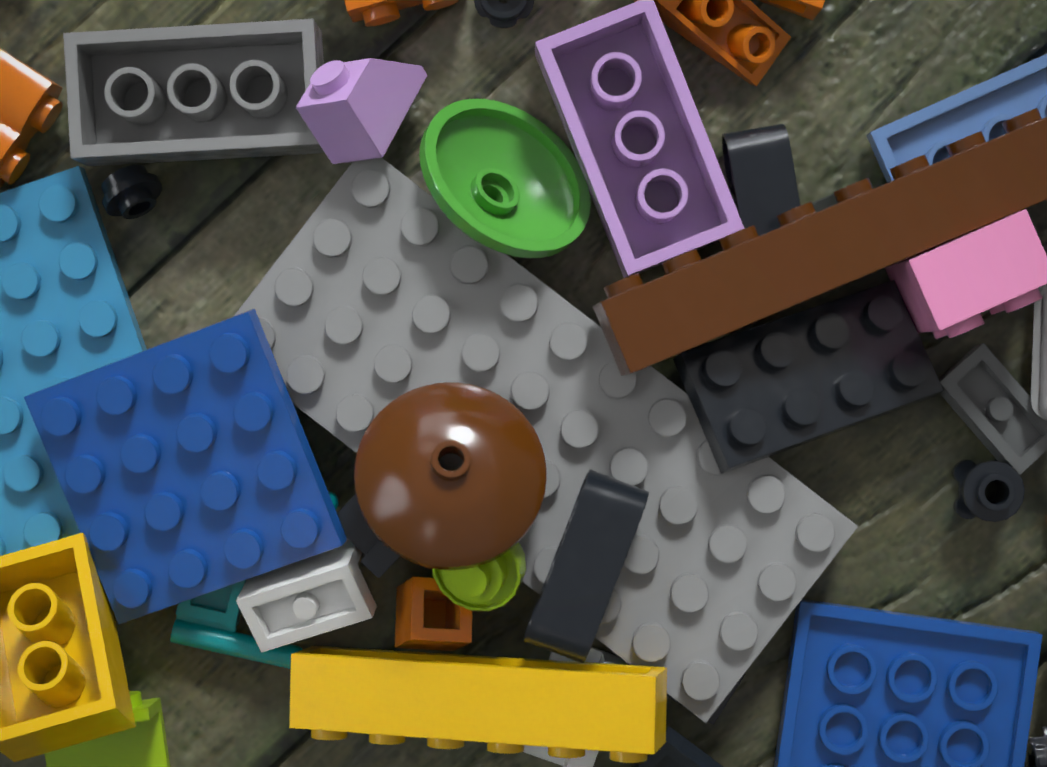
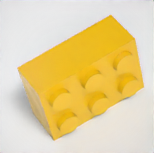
M84 533L0 556V752L13 762H17L135 728L136 724L114 612L97 574Z

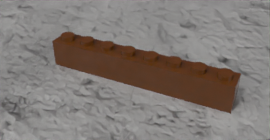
M1035 108L1002 122L1006 134L986 142L982 131L947 145L946 148L950 157L929 165L924 154L891 168L890 171L894 180L873 189L869 178L837 190L833 194L838 204L819 212L815 211L811 201L779 214L776 217L781 227L759 236L755 225H752L719 239L723 251L701 260L697 249H694L661 264L666 275L643 284L639 273H636L603 287L608 299L594 305L593 309L621 376L634 373L1046 200L1047 117L1042 119L1038 108Z

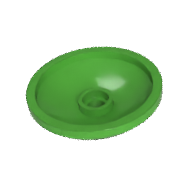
M465 99L447 105L440 110L424 131L419 157L426 185L445 216L474 241L492 250L511 256L543 258L558 254L568 248L584 230L590 215L591 202L589 187L578 161L567 145L550 128L532 115L514 106L495 100Z

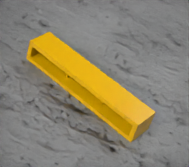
M311 646L291 654L289 728L311 730V738L316 740H342L347 738V732L369 734V742L373 744L395 745L404 743L405 737L427 738V746L436 749H458L464 747L465 741L487 742V750L489 752L501 754L521 753L524 751L525 745L548 747L549 756L557 758H580L585 756L586 750L610 751V760L623 763L645 762L648 759V754L654 755L666 743L667 667L589 662L582 664L573 661Z

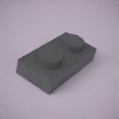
M984 343L975 345L939 378L944 390L939 394L998 462L1008 464L1021 475L1047 451V421L1037 416L1031 405V397Z

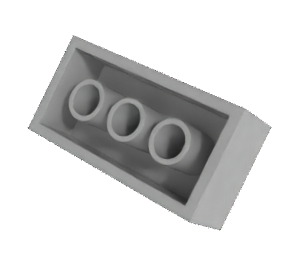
M314 19L63 33L70 158L86 166L325 153L296 109L297 104L310 84L312 74L320 66L324 65L322 31Z

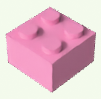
M1027 209L898 261L885 267L890 281H895L917 332H932L935 339L947 335L949 338H952L983 325L984 321L980 313L988 309L991 315L1004 310L1008 313L1042 299L1039 287L1047 284V255Z

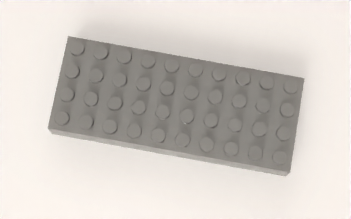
M383 158L353 161L234 315L236 316L255 308L292 403L356 453L365 431L378 413L399 396L421 386L444 382L472 384L495 392L522 412L538 435L545 455L547 469L545 495L541 509L532 527L519 542L525 553L526 573L523 582L538 594L542 590L589 469L648 491L649 496L643 515L595 638L630 665L667 667V693L705 723L858 527L769 457L721 474L687 393L652 366L621 376L602 328L510 256L485 247L464 234L445 216L431 195ZM450 453L442 456L439 464L447 471H455L463 465V460L458 455Z

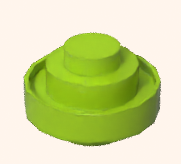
M518 543L504 555L481 566L461 570L432 568V573L441 592L453 603L473 611H490L504 606L520 588L526 573L525 553L520 543Z

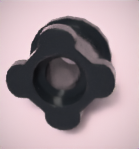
M996 459L980 464H975L971 460H961L954 466L952 475L958 482V497L954 501L953 507L960 517L972 519L976 516L984 521L998 522L1007 520L1017 513L1023 503L1025 489L1023 480L1016 469L1004 462H998ZM991 481H994L997 485V494L988 501L985 496V488Z

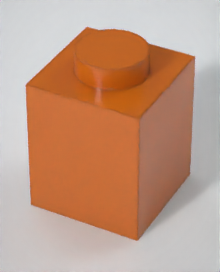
M412 577L397 587L395 648L455 651L472 643L473 610L453 603L441 592L434 578Z

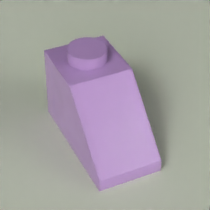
M374 58L344 63L339 60L331 61L320 66L312 74L310 84L297 104L296 109L332 164L383 158L424 83L427 74L424 68L419 65Z

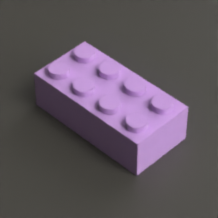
M639 0L535 42L536 59L575 157L588 184L589 192L624 278L661 265L663 262L694 249L699 250L719 242V239L744 229L654 0Z

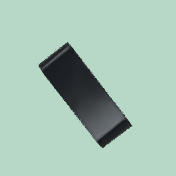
M777 124L722 134V152L728 188L744 229L755 225L758 235L761 236L780 228L781 226L776 216L800 206L792 151L785 125Z
M588 470L533 610L523 641L584 664L643 515L649 496L648 491L594 470Z

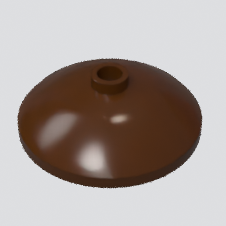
M444 382L413 389L390 402L378 413L368 426L360 442L355 461L354 480L357 500L363 517L376 537L386 547L400 557L417 565L440 570H461L491 562L507 553L523 539L532 527L541 509L545 495L547 469L545 455L537 433L523 413L512 403L483 387L458 382ZM446 454H456L463 460V465L458 470L447 471L440 466L439 460Z

